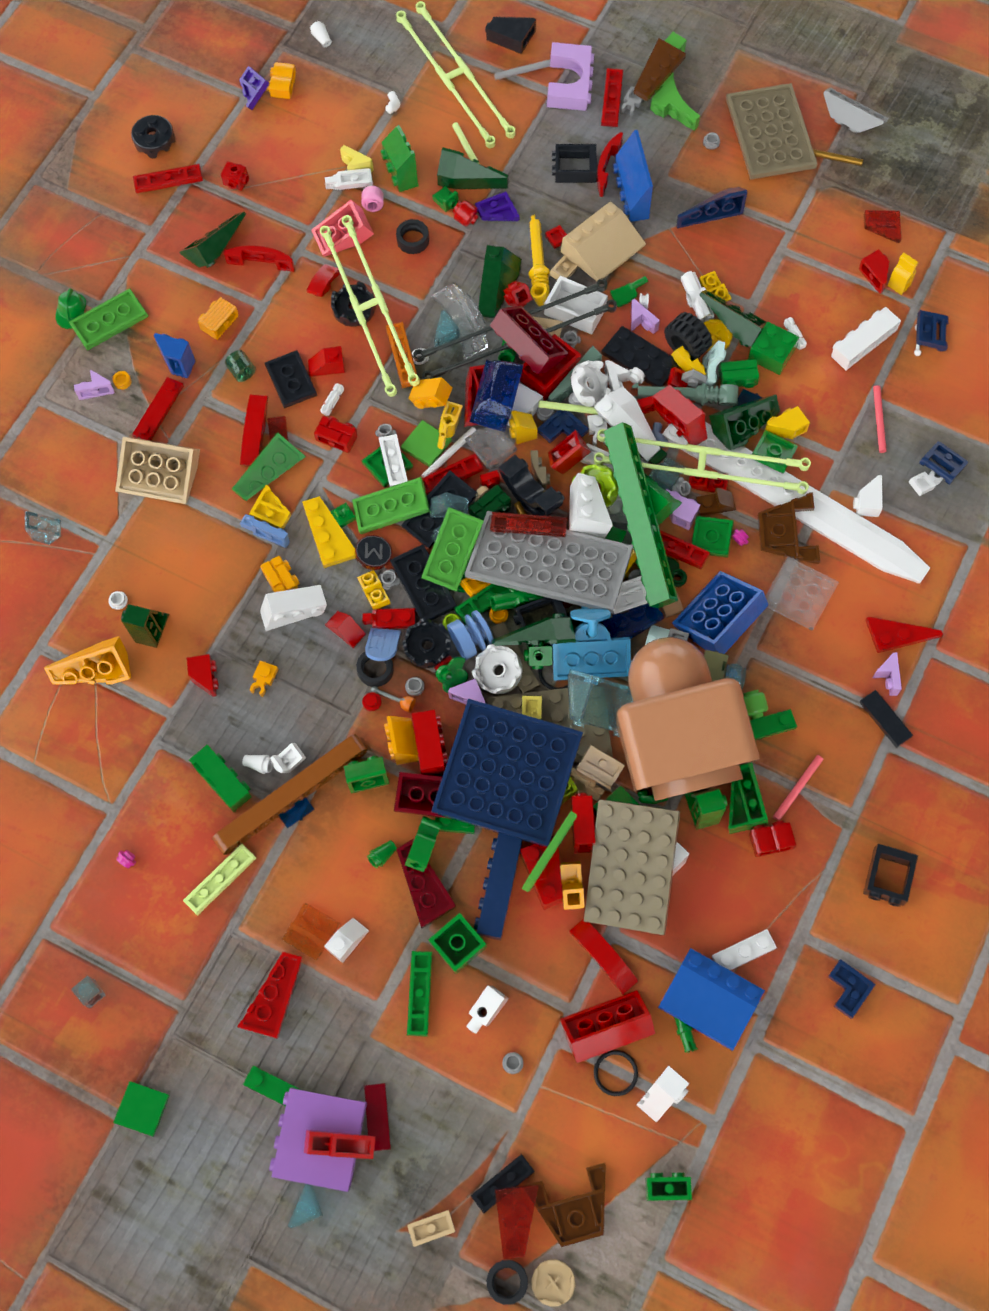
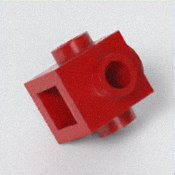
M227 161L220 174L223 185L242 191L249 182L247 169L242 164Z
M514 281L508 284V288L503 290L505 301L510 306L521 305L524 307L533 300L526 283Z

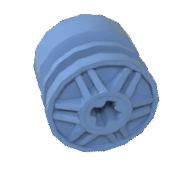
M477 610L471 612L472 618L468 614L465 615L466 625L459 619L447 625L449 635L456 649L465 660L477 655L476 645L484 651L486 645L492 644L491 640H493L492 631L488 623Z

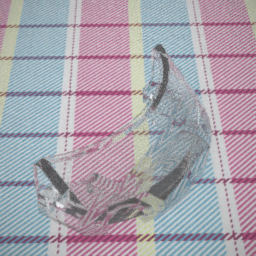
M458 284L448 285L431 295L448 313L460 337L486 328L485 321L477 305L468 293L464 294ZM488 332L461 342L465 360L489 347V342L485 337V334Z

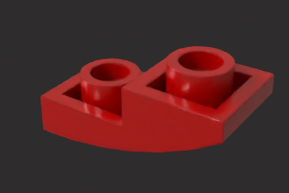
M324 264L311 280L307 293L323 297L331 289V282L340 275L339 269Z
M689 477V484L692 489L711 493L715 492V488L726 491L728 489L729 480Z

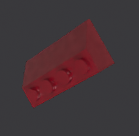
M521 305L500 309L490 324L495 333L506 341L507 346L513 349L519 358L525 361L531 370L537 374L549 372L569 354Z
M399 772L394 812L448 818L432 813L442 777Z

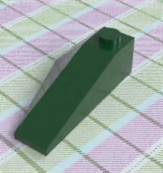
M241 212L233 215L218 225L219 229L215 228L205 234L206 237L198 241L195 240L179 253L199 268L212 266L216 263L215 259L225 249L246 213Z

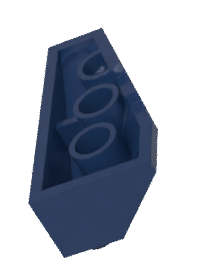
M741 187L728 188L686 210L677 217V229L743 214L747 190Z

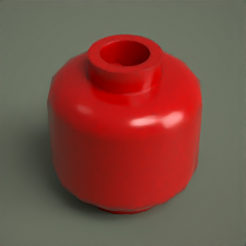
M467 200L459 201L452 212L454 213V219L465 227L470 224L474 225L479 217L477 215L478 208Z

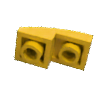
M715 271L698 278L701 287H704L707 291L726 301L732 299L725 284H721Z
M683 346L671 354L684 372L694 369L706 375L704 365L699 362L698 358L691 361L689 352Z
M374 570L357 577L373 610L391 604Z

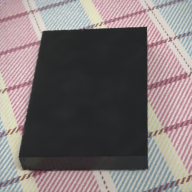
M298 350L264 363L284 408L317 396V392Z

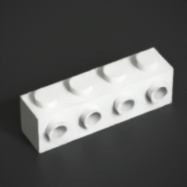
M887 307L881 311L877 310L868 321L864 320L855 331L851 330L844 340H839L834 344L831 357L845 370L849 369L895 333L901 320Z

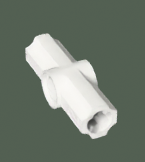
M686 272L681 276V282L686 291L688 305L693 307L697 318L703 323L713 319V311L699 296L700 292L706 289L701 287L695 272Z

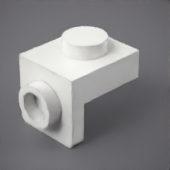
M291 743L279 755H273L270 759L273 762V767L278 772L291 773L306 757L296 743Z

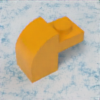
M581 862L560 863L564 910L584 908Z

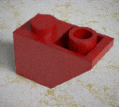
M210 654L187 657V670L190 680L212 697L217 696L216 690L219 689V683L214 675V672L217 671L216 661L212 660Z

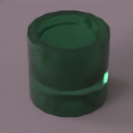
M243 350L232 352L225 360L226 367L238 382L248 380L256 371L254 364Z

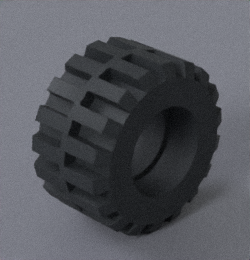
M680 313L664 330L665 338L673 351L683 346L689 352L691 361L699 358L712 346L711 334L707 327L691 313Z

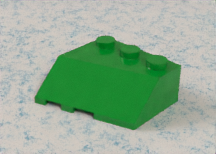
M398 125L382 141L380 153L382 159L387 162L385 164L388 173L392 174L393 186H397L398 191L402 192L418 187L415 152L411 151V145L407 142L400 125Z

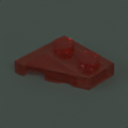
M865 210L864 229L900 243L902 239L900 211Z

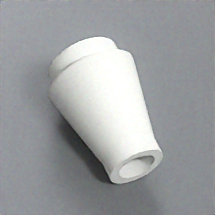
M320 21L313 23L310 27L311 34L323 47H328L332 41L329 38L325 24Z
M246 754L243 758V766L262 774L272 771L273 762L269 755Z

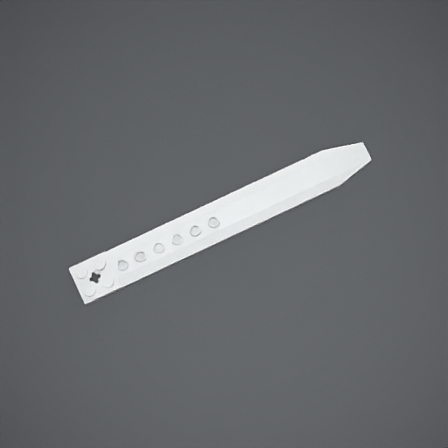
M705 422L707 439L698 444L699 446L720 448L724 451L753 453V451L744 446L728 450L713 434L711 425ZM672 423L663 432L669 443L688 444L683 436L678 437L676 434L678 430ZM681 449L699 460V453ZM711 454L706 456V465L721 474L782 483L801 482V480L786 471L782 474L753 459ZM734 481L774 506L785 504L792 499L800 498L813 492L814 511L795 512L798 521L883 572L920 584L930 569L903 541L809 486L805 494H799L797 491L783 489V487Z

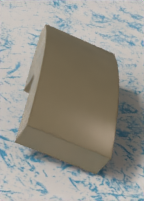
M531 450V467L534 478L546 490V485L550 484V473H546V467H542V457H538V450Z

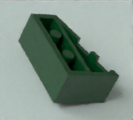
M128 604L126 610L122 612L121 621L135 643L157 648L169 614Z

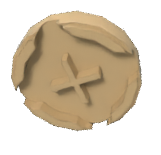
M557 1259L546 1260L540 1263L534 1270L531 1279L532 1290L535 1297L541 1303L550 1307L560 1306L571 1298L575 1289V1277L571 1268L564 1262Z

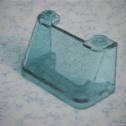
M570 669L568 673L570 720H573V725L584 727L585 724L614 731L613 735L620 737L616 724L617 712L621 706L633 702L630 688Z

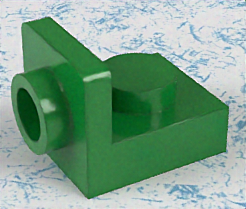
M446 186L432 195L433 201L445 212L455 208L459 202L458 192L454 191L452 193Z

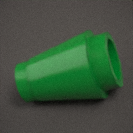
M389 840L369 851L370 854L367 855V859L373 867H382L394 854L397 847Z

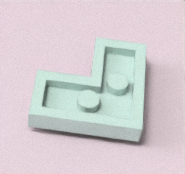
M717 341L702 358V364L706 372L705 376H707L705 384L709 388L716 383V367L726 356L725 342Z

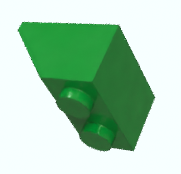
M372 756L367 758L366 761H352L347 766H344L346 782L351 794L389 784L383 757Z

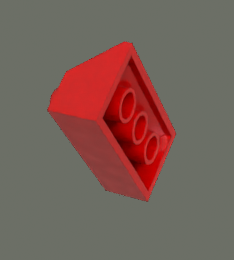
M638 990L560 1019L576 1063L656 1034L651 1015Z

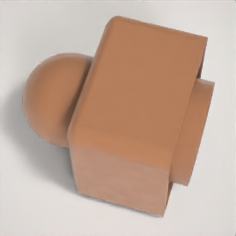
M674 637L659 638L647 643L636 653L628 673V683L633 702L621 706L616 717V724L634 792L652 788L654 800L658 801L743 779L740 765L759 760L760 756L739 682L732 678L712 681L709 666L703 654L693 644L683 639Z

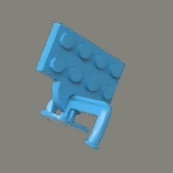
M581 606V609L571 611V618L583 621V623L577 626L574 631L575 643L552 644L553 680L628 676L631 665L630 638H610L607 628L599 623L611 617L610 611L607 609H590Z

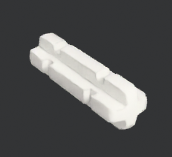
M792 317L785 319L784 326L786 329H789L787 331L799 336L797 349L805 348L807 342L802 338L803 335L795 324Z
M338 383L334 385L333 391L330 392L325 400L326 404H323L320 409L323 415H330L331 409L334 408L340 398L339 395L344 391L343 385Z

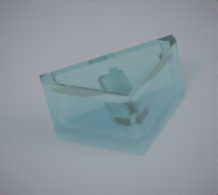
M441 310L434 338L435 347L459 338V328L445 310Z
M447 492L431 498L430 517H445L448 507L468 514V498Z
M305 1184L287 1227L297 1228L323 1216L313 1186Z

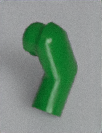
M646 789L637 793L639 796L638 800L641 803L658 804L668 801V798L655 801L653 794L649 795Z

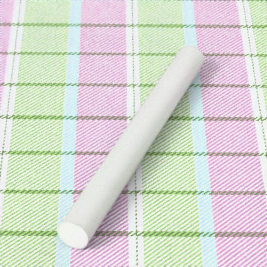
M471 427L421 474L424 478L440 468L477 430Z

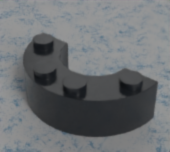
M516 455L512 456L498 467L502 479L518 502H521L522 506L530 514L538 519H545L563 505L565 500L563 494L560 491L556 492L552 487L545 490L541 483L531 475L527 462Z

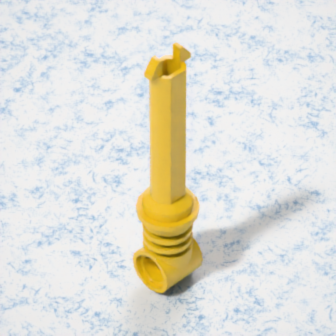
M534 214L531 215L532 220L530 221L533 267L529 271V278L532 283L530 289L531 296L536 305L540 307L544 305L550 294L548 279L550 270L544 266L541 223L535 218Z

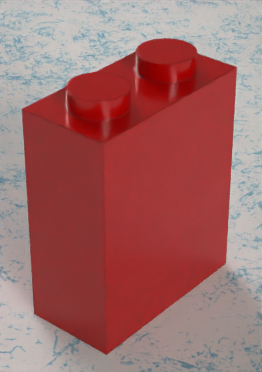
M578 793L572 796L571 811L577 814V818L572 825L574 854L592 853L593 845H595L592 795L588 796L586 793Z

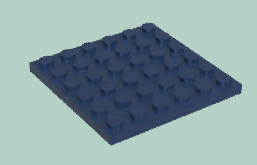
M468 699L435 798L432 813L548 847L583 732Z

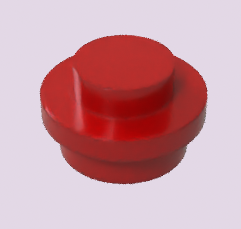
M370 692L363 697L362 704L367 711H376L380 708L382 700L377 693Z

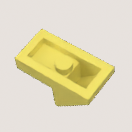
M345 145L342 146L340 149L341 158L348 165L347 170L371 168V172L374 170L372 158Z

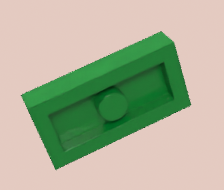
M436 817L435 819L442 823L439 829L441 832L475 833V825L450 818Z

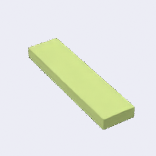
M241 844L183 901L198 916L257 858Z

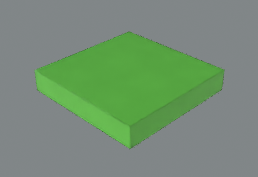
M422 420L401 445V450L430 467L452 442V439L446 438L445 447L439 449L437 447L439 430Z

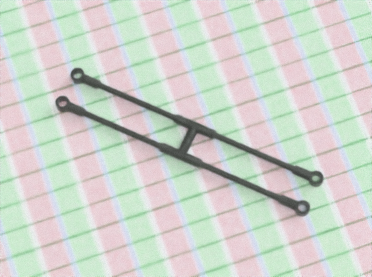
M599 279L596 284L588 286L582 291L527 312L532 315L584 294L588 295L595 291L603 292L607 289V281ZM612 299L608 300L605 305L595 308L591 312L545 330L549 333L593 315L597 316L607 311L615 312L617 302ZM488 326L437 347L433 346L425 350L417 349L413 353L414 360L422 362L425 357L435 354L441 349L491 331L493 328ZM504 343L503 346L449 367H442L432 372L427 370L423 372L422 378L426 379L427 375L431 376L429 379L437 378L448 371L511 348Z

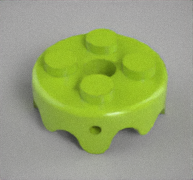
M602 464L584 466L581 474L596 478L597 483L601 485L600 491L608 509L616 501L619 489L612 469Z

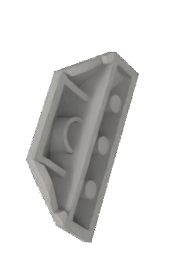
M831 87L823 93L830 117L835 119L834 121L840 125H847L853 132H863L877 127L889 119Z

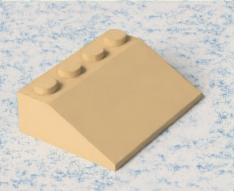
M609 202L563 237L561 253L568 256L567 258L576 263L578 267L594 280L598 281L599 279H604L642 249L646 243L624 212L612 202Z
M123 437L115 491L187 504L198 468L200 449L133 437Z

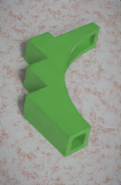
M672 32L665 42L685 52L686 39ZM672 73L651 98L650 110L662 118L668 114L673 119L684 124V126L695 131L699 126L700 115L692 110L682 99L676 88L674 74Z

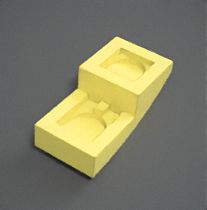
M522 696V714L541 720L542 696Z

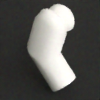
M394 91L388 93L390 102L385 109L389 114L396 112L400 107V101Z

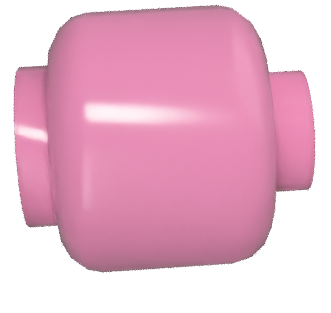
M368 186L362 191L361 203L365 210L377 212L383 207L384 195L379 187Z

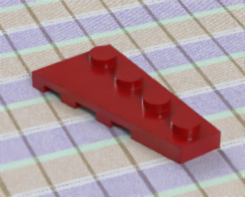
M286 952L281 953L269 973V977L264 985L261 986L255 1000L250 1004L247 1013L238 1024V1028L278 1039L303 957Z

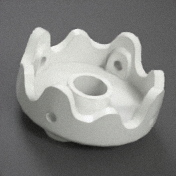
M588 360L579 363L573 369L571 376L572 389L578 401L584 406L594 407L606 394L613 391L607 386L609 376L603 374L600 370L604 365L602 361Z
M490 644L483 652L477 655L472 675L484 690L492 694H504L514 689L520 682L523 672L522 662L517 653L509 647ZM502 665L504 668L503 673L496 675L495 668Z

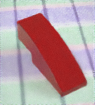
M306 1130L304 1153L331 1157L373 1159L375 1136Z

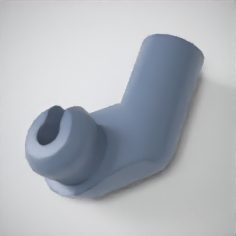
M655 422L652 433L656 441L668 442V439L661 434L662 424Z

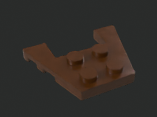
M813 492L758 513L761 551L814 564L820 563L819 545L799 547L795 512L814 511Z
M605 1163L586 1168L592 1189L591 1192L550 1204L547 1200L543 1181L524 1186L526 1193L561 1247L604 1235Z

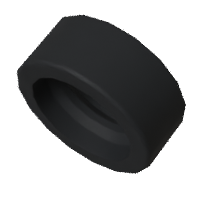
M415 219L402 222L396 231L398 247L407 254H417L424 251L429 244L427 226ZM409 231H418L423 234L421 240L411 243L403 240V235Z
M363 652L356 664L360 680L370 687H380L388 683L394 672L392 659L384 661L386 671L382 676L371 678L364 672V665L370 658L367 657L366 652Z
M502 1260L495 1263L489 1270L486 1278L489 1295L496 1302L503 1305H512L519 1302L528 1288V1277L525 1269L513 1260ZM504 1268L515 1270L520 1277L519 1290L511 1296L501 1295L494 1285L496 1274Z

